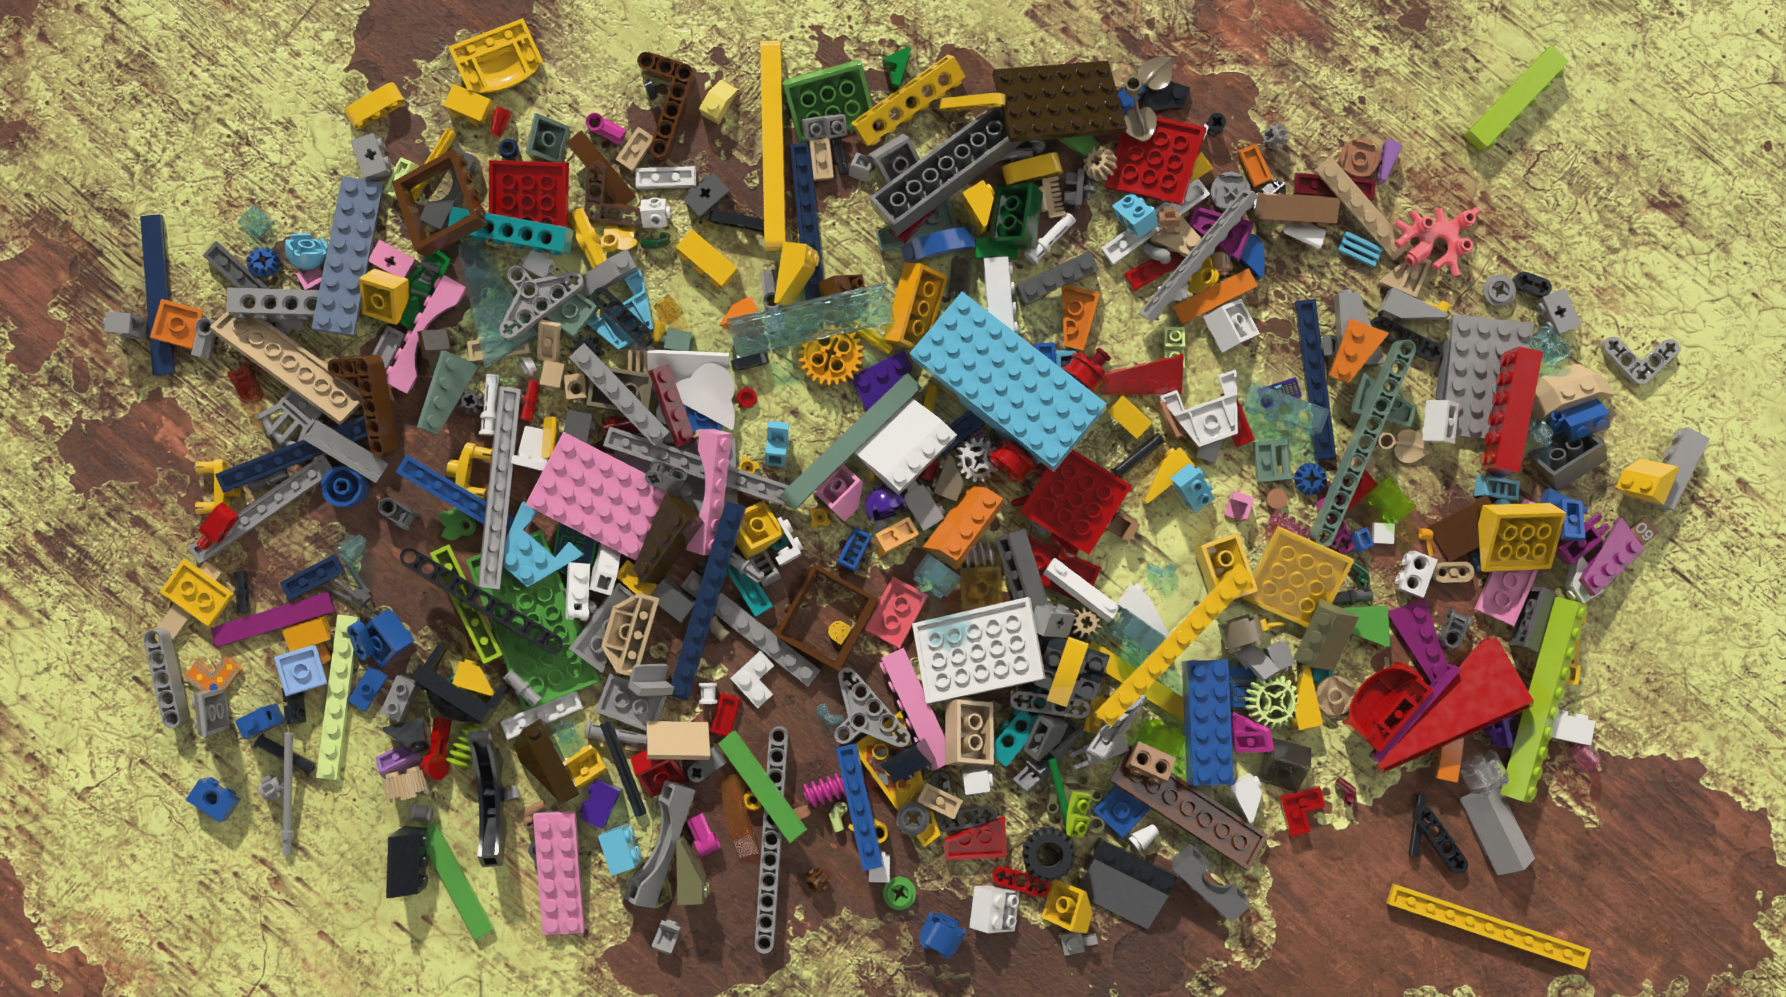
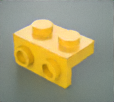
M592 745L581 748L577 754L565 759L578 790L608 771L599 750Z

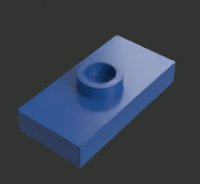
M369 666L348 701L361 710L367 711L389 676L375 667Z

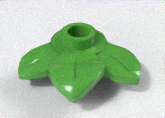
M453 507V510L438 514L439 520L446 527L442 533V537L445 539L457 540L462 535L470 536L476 531L477 524L475 519ZM466 522L470 524V527L467 530L464 529V524Z

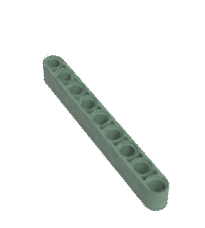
M908 373L904 375L781 493L780 497L795 511L911 397L913 398L922 387Z

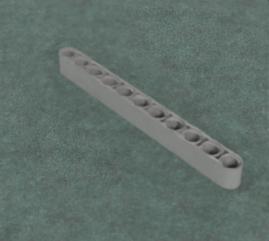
M776 726L769 734L767 775L771 779L772 772H779L781 774V781H773V783L785 798L789 734L785 727ZM777 730L782 731L785 736L784 740H775L774 732ZM780 751L783 754V760L779 762L773 760L772 753ZM765 808L755 948L763 954L770 952L775 942L782 832L776 823H771L768 820L769 814ZM775 834L777 842L769 843L766 838L767 835ZM769 854L775 856L776 862L768 864L765 856ZM765 876H772L775 882L772 885L766 884L764 882ZM770 896L773 899V904L765 905L762 898ZM769 917L772 924L764 926L761 923V919ZM767 938L770 941V945L764 947L760 944L759 940Z

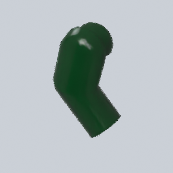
M662 232L659 235L660 239H642L641 247L643 249H657L668 246L671 242V236L669 233Z

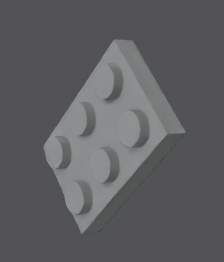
M610 673L595 712L646 731L647 721H658L668 695L638 696L628 688L629 679Z

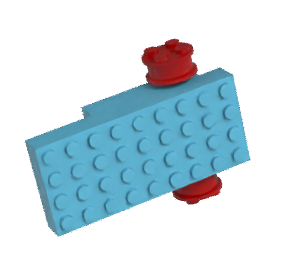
M964 292L958 295L910 352L911 359L956 394L963 406L1005 438H1001L999 441L1000 446L994 452H990L988 456L991 458V465L998 471L1003 470L1007 473V478L1014 484L1025 481L1024 476L1029 470L1036 468L1034 462L1037 464L1041 462L1054 472L1106 410L1107 403L1096 396L1095 392L1101 384L1105 385L1108 382L1104 375L1106 371L1101 366L1092 364L1084 353L1079 352V354L1073 353L1071 355L1072 360L1068 365L1060 368Z

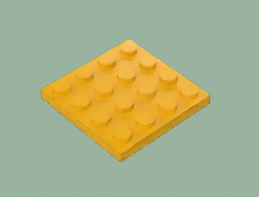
M1277 526L1253 573L1258 591L1242 596V599L1304 627H1308L1320 599L1332 604L1354 560Z

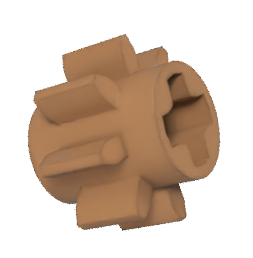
M1173 206L1163 207L1162 212H1158V227L1163 228L1164 232H1174L1175 227L1180 226L1179 211H1175Z

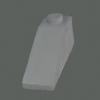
M626 249L608 258L583 275L584 287L582 292L584 296L588 298L593 295L595 289L599 287L608 288L639 270L630 252Z
M1391 288L1386 292L1377 312L1392 322L1441 320L1448 315L1447 312L1395 288Z

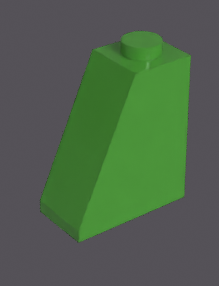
M1388 606L1343 607V609L1359 616L1351 635L1379 646L1390 647Z

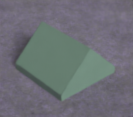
M534 113L526 148L527 155L536 161L562 162L570 127Z

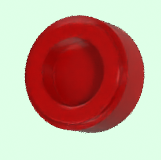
M744 388L738 392L737 402L741 407L750 409L757 403V394L750 388Z

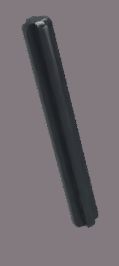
M605 721L600 724L608 748L635 816H642L646 814V808L614 726L611 721Z

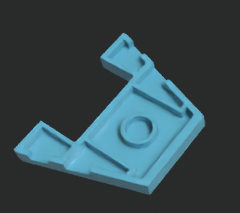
M639 269L624 278L634 296L623 302V304L653 332L654 324L643 274ZM621 306L612 309L611 314H620ZM595 313L587 323L619 351L635 343L607 314L598 317ZM628 319L625 322V327L628 329L633 328L635 325L634 319ZM640 330L637 331L641 338L646 336Z
M523 501L505 540L502 565L525 586L530 587L553 572L565 567L568 563L582 557L584 553L571 542H568L556 557L553 556L525 531L538 513L533 508L525 505L526 502Z

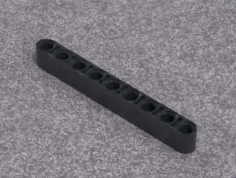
M406 548L401 552L400 561L408 570L549 654H557L562 649V638L416 549ZM406 554H414L416 556L415 561L406 563L404 561ZM430 564L434 567V570L430 574H425L422 572L423 566ZM444 575H449L452 578V582L448 585H443L440 583V578ZM461 586H467L470 589V593L462 596L458 593V589ZM478 597H486L488 600L487 605L484 607L478 606L476 604ZM498 607H502L506 611V614L501 618L494 615V610ZM521 618L524 625L521 628H514L512 620ZM532 629H539L541 637L538 639L531 638L529 632ZM551 639H555L559 643V647L555 650L550 649L547 645V642Z

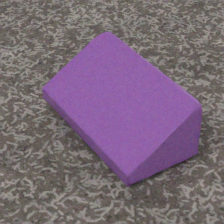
M398 746L375 757L379 774L385 779V774L397 771L400 774L406 771V769L421 764L422 761L420 753H411L402 746Z

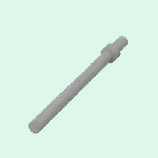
M290 732L285 733L284 799L283 829L281 830L283 855H291V839L294 838V829H292L293 733Z

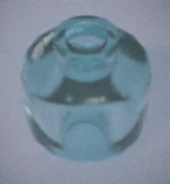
M1532 419L1529 422L1526 442L1533 449H1545L1553 442L1554 432L1544 421Z
M349 534L339 544L338 556L350 565L352 563L358 564L369 551L366 545L368 541L360 534L357 536Z

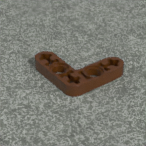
M600 160L592 162L587 170L584 211L588 218L627 226L639 225L642 221L640 208L605 201L608 169L606 164ZM596 166H599V170H602L598 175V180H594L596 178V171L593 169ZM592 185L600 187V195H594L591 192ZM593 205H595L597 210H603L606 207L604 212L598 211L596 214H593V210H590ZM609 209H617L619 217L612 218L609 215ZM624 210H626V215H631L632 212H635V216L639 217L635 221L632 220L631 216H625L624 220L622 219Z

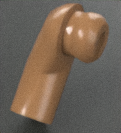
M545 800L526 808L522 820L526 828L533 827L534 813H540L548 809Z

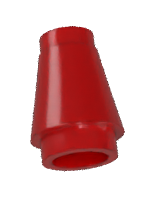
M496 106L492 114L490 134L502 137L512 119V111Z

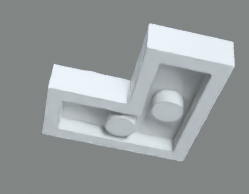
M759 651L730 678L757 708L773 695L760 678L775 665L762 651Z

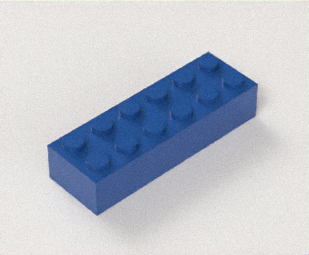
M1228 660L1182 661L1187 785H1234Z

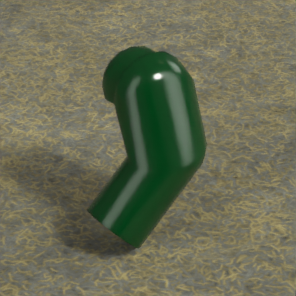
M1354 560L1350 569L1356 573L1357 585L1361 589L1367 588L1370 584L1369 570Z

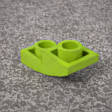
M1072 792L1066 819V834L1068 836L1082 838L1085 836L1091 820L1086 816L1093 797L1088 793Z

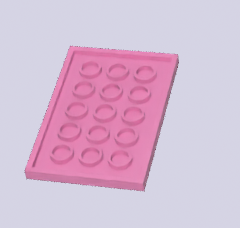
M563 432L525 505L637 560L665 493H670L649 485L645 480L646 474Z

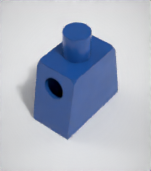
M277 703L261 707L235 721L243 739H253L286 722ZM267 713L271 715L272 720L267 717Z

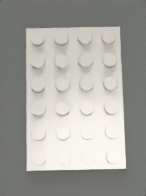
M1029 597L912 623L926 704L1046 679L1031 599Z

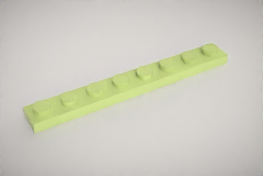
M337 615L316 778L339 779L349 706L348 699L350 698L355 652L347 632V627L356 621H360V617Z

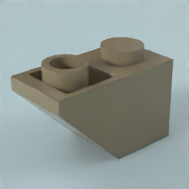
M948 455L947 459L942 458L939 470L942 471L939 478L935 477L931 488L935 489L934 495L956 503L964 482L952 456Z

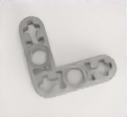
M1618 337L1606 338L1601 343L1603 354L1634 385L1647 383L1678 354L1680 349L1677 341L1667 339L1660 342L1640 361ZM1612 342H1613V343L1615 344V345L1613 346L1614 349L1609 350V347H1610V344H1609V343H1612ZM1667 345H1671L1670 352L1663 355L1660 354L1667 349ZM1622 356L1629 357V366L1622 365ZM1652 356L1658 359L1659 363L1656 368L1652 367L1649 363ZM1645 369L1648 370L1641 375L1642 379L1636 378L1638 376V372H1641Z

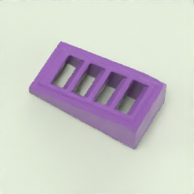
M1387 139L1383 143L1376 184L1382 185L1387 180L1402 148V144L1391 139Z

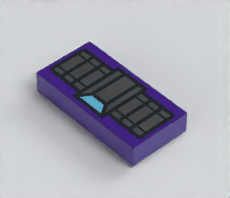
M1296 377L1256 390L1262 409L1302 397Z

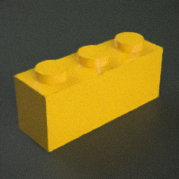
M693 229L676 246L679 251L677 255L685 262L691 261L694 264L693 269L700 275L705 273L709 277L708 281L715 288L720 286L724 290L739 272L733 263Z

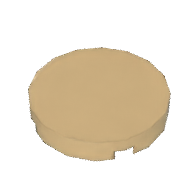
M1330 675L1323 678L1315 688L1320 710L1330 716H1337L1348 712L1355 694L1353 685L1346 678L1339 675Z

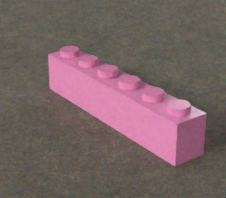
M901 648L882 657L883 662L879 664L884 675L888 673L891 681L888 683L892 692H897L900 699L897 700L901 711L905 710L909 717L905 719L909 729H914L917 734L914 737L915 742L923 738L926 739L936 759L931 764L934 771L945 765V736L930 704H926L923 688L904 648Z

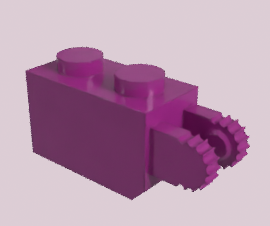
M1600 513L1595 514L1584 522L1585 539L1583 541L1559 539L1555 554L1562 563H1575L1601 542V536L1608 531L1610 526L1608 523H1605L1597 529L1593 527L1602 519Z

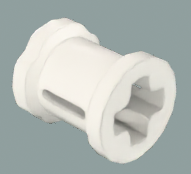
M699 683V687H701V700H699V704H717L715 699L717 683Z

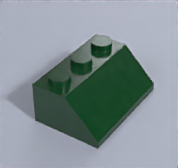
M1033 183L997 186L988 242L1014 250L1035 249L1043 192Z

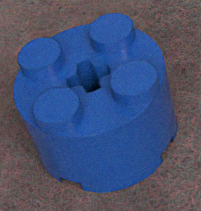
M347 466L330 469L321 481L322 494L326 501L334 506L354 508L364 502L370 489L367 477Z
M930 911L919 932L920 944L927 949L933 948L939 951L938 953L942 957L949 959L951 955L956 954L966 929L963 926L961 930L958 927L959 922L952 917L940 912L936 916L933 915L934 911Z

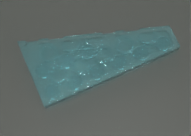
M472 237L457 247L479 336V344L484 358V366L487 368L536 338L538 334L531 327L513 341H507L501 336L499 328L514 300V296L479 241L473 240ZM523 314L520 318V321L522 323H528V318L525 314ZM516 319L513 320L515 325L520 329L521 327L517 323ZM506 328V333L511 335L513 333L512 329Z

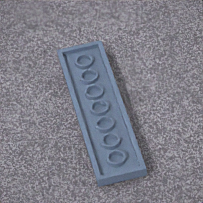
M342 176L312 323L313 331L355 337L361 307L359 278L367 274L368 259L372 251L384 190L382 182Z

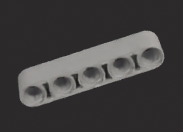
M166 628L149 630L144 634L143 642L162 722L168 728H175L189 720V711L171 634ZM156 634L159 636V642L155 639ZM160 654H162L164 657L163 662L160 659ZM165 674L168 676V682L165 680ZM169 694L173 696V702L170 700ZM174 713L177 715L178 721L174 719Z

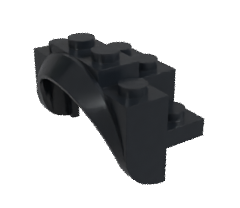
M1037 633L1041 655H1044L1042 662L1046 679L1034 681L1033 683L1049 694L1067 640L1059 637L1042 636ZM1087 647L1070 698L1085 697L1095 701L1110 655Z

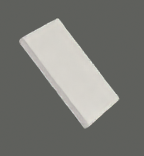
M669 350L647 351L648 371L669 364L675 383L690 378L692 373L705 363H715L729 371V353Z

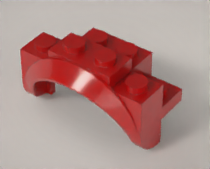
M1395 661L1391 667L1380 670L1370 676L1358 688L1352 698L1349 715L1342 723L1356 736L1364 739L1377 752H1381L1433 692V689L1410 666Z

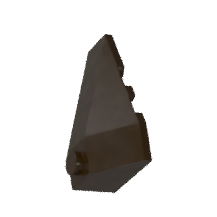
M447 329L417 331L423 358H426L430 365L428 366L427 373L431 380L441 351L456 354V337Z
M539 719L523 728L513 745L521 764L560 804H564L578 796L580 793L551 727L542 719Z

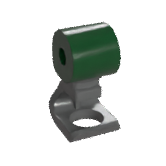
M423 259L420 265L424 267V272L421 278L415 279L410 294L426 300L434 285L431 283V280L442 267Z

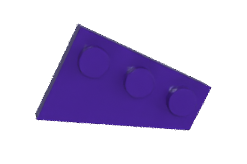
M904 350L860 371L859 374L853 375L854 379L852 382L866 411L904 375L913 370Z

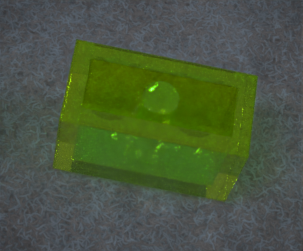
M1390 477L1382 478L1377 483L1378 485L1367 494L1368 502L1374 508L1378 507L1383 513L1382 517L1389 523H1400L1417 507Z
M1152 718L1151 721L1145 719L1136 741L1177 759L1186 739V736L1182 735L1183 730L1174 726L1168 729L1163 726L1164 722L1156 718Z

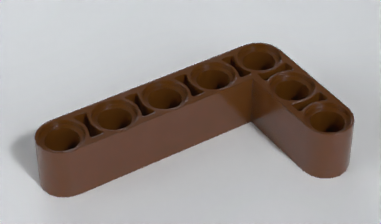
M645 51L639 54L637 58V63L642 73L671 83L650 145V151L655 160L664 162L671 155L695 83V74L692 67L688 64ZM646 60H651L652 64L650 66H643ZM665 66H670L671 70L669 72H662ZM684 72L690 73L687 79L680 78ZM677 91L684 92L682 97H674ZM675 109L678 111L675 116H668L670 110ZM665 128L671 129L669 135H662V131ZM658 147L665 148L662 154H656L655 152Z
M356 355L331 359L328 362L330 375L333 377L358 378L368 440L373 455L378 457L396 452L398 441L383 359L379 355Z

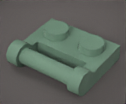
M1289 439L1253 442L1257 483L1293 479L1288 453ZM1275 446H1280L1283 474H1278Z

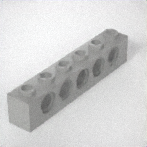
M227 288V313L233 315V318L246 319V316H254L255 319L264 320L267 319V316H275L277 320H288V317H297V320L308 321L309 317L314 318L315 310H309V305L317 301L319 290ZM251 299L255 300L254 307L251 309H247V301ZM276 300L275 308L268 309V302ZM291 301H297L298 303L294 310L288 309V304Z

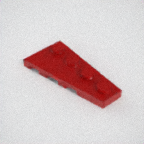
M1182 353L1170 358L1157 359L1158 361L1150 363L1144 362L1129 368L1124 367L1107 371L1104 375L1108 382L1105 385H1100L1101 395L1167 394L1178 390V393L1182 394L1184 355Z

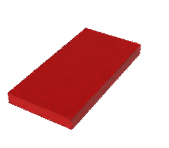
M1028 536L1043 587L1080 602L1043 573L1050 562L1056 558L1090 585L1094 586L1101 567L1076 556L1069 560L1058 559L1060 549Z

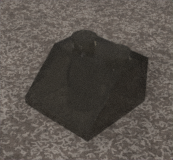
M1272 738L1274 750L1264 752L1258 779L1266 784L1298 791L1311 768V748Z

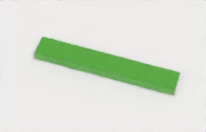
M732 731L718 744L789 843H792L807 831V828L738 733Z
M434 821L424 827L428 828L427 834L430 836L426 851L474 940L492 931L494 927L437 822Z

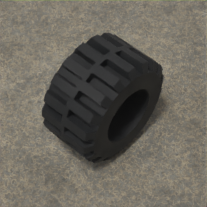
M1051 826L1049 828L1040 827L1039 830H1033V833L1026 837L1027 840L1023 844L1022 856L1027 869L1033 876L1038 877L1042 881L1048 880L1053 882V879L1060 880L1062 879L1061 876H1067L1069 869L1072 870L1074 866L1073 861L1076 858L1074 855L1075 848L1069 837L1060 829H1055ZM1048 842L1057 844L1061 851L1059 859L1051 865L1041 864L1037 859L1039 847Z

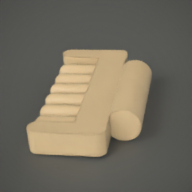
M1058 176L1042 179V187H1038L1043 192L1041 212L1047 211L1049 219L1063 217L1066 214L1065 211H1062L1064 210L1063 202H1056L1062 200V197H1056L1061 196V192H1056L1060 191V187H1056L1059 186L1057 182L1059 180Z

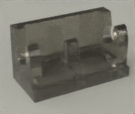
M956 255L951 259L948 298L956 299L961 292L969 296L972 256L960 258Z

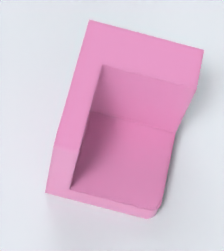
M321 267L310 270L305 274L300 271L296 273L305 290H319L323 274Z
M1237 491L1231 492L1224 515L1242 522L1247 521L1254 497Z

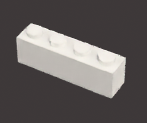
M1008 256L984 258L983 270L987 311L1018 334L1017 322L1013 321V314H1016V303L1012 302L1011 294L1015 293L1014 282H1010V274H1013L1012 262L1008 261Z

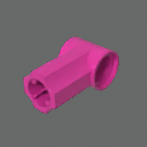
M591 113L585 120L591 134L598 135L618 146L623 142L627 130L603 118L599 113ZM595 120L601 122L597 128L591 127V123Z
M700 813L687 820L695 838V846L701 857L721 849L718 838L711 831L704 813Z

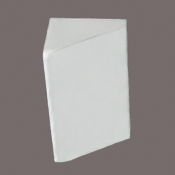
M1293 221L1292 224H1285L1283 227L1285 234L1318 249L1321 248L1326 234L1324 229L1313 224L1300 225L1298 221Z

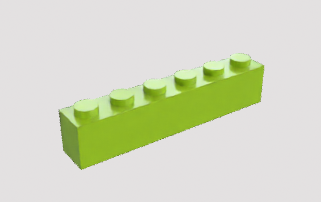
M1552 45L1549 46L1463 136L1480 152L1485 148L1491 149L1498 142L1496 137L1500 133L1504 135L1512 127L1510 123L1513 119L1517 121L1525 113L1523 109L1527 105L1531 107L1539 99L1536 95L1540 91L1544 93L1552 85L1550 81L1554 77L1557 79L1566 70L1564 66L1569 61Z
M450 545L430 553L432 560L466 580ZM449 575L441 577L444 585L452 582V578ZM461 586L458 589V593L466 596L470 593V589L467 586ZM450 595L483 666L501 658L503 654L484 615Z

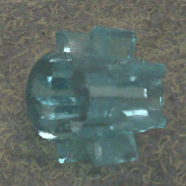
M561 719L560 726L554 725L557 731L553 737L558 736L560 738L559 743L566 740L570 744L572 743L571 737H578L575 732L579 726L574 727L572 724L573 719L568 723ZM565 728H569L570 732L568 734H563L562 730H564Z

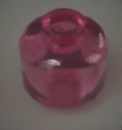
M1577 743L1569 750L1571 753L1569 762L1580 773L1587 772L1591 774L1600 767L1601 755L1591 745H1580Z

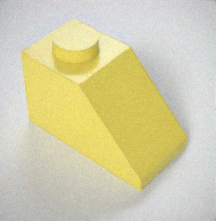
M720 80L707 93L699 108L701 115L719 125L738 89Z

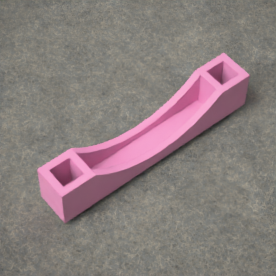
M445 275L442 278L438 277L433 287L436 289L435 292L425 300L424 306L426 308L424 312H419L415 318L414 323L416 326L413 332L409 330L404 339L406 342L404 348H399L394 357L397 361L393 367L389 366L386 371L387 383L407 394L411 392L419 377L417 354L420 343L417 331L426 330L440 314L458 306L468 289Z
M716 429L700 430L698 452L705 473V496L699 517L704 523L689 542L686 550L701 555H710L723 512L731 433Z

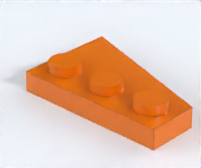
M1065 285L1061 287L1064 347L1084 352L1100 293Z
M1350 319L1328 377L1349 383L1389 333Z

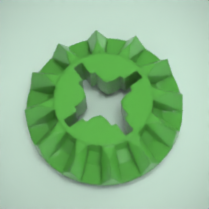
M898 876L891 878L890 882L885 884L883 897L889 907L895 910H904L913 904L916 890L914 884L908 878ZM904 886L903 893L905 896H900L895 901L896 893L893 889L899 890L900 887Z

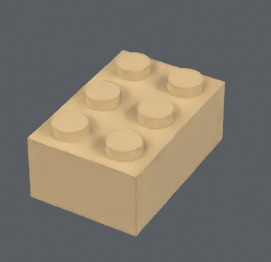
M958 699L945 703V765L969 767L994 765L993 703Z

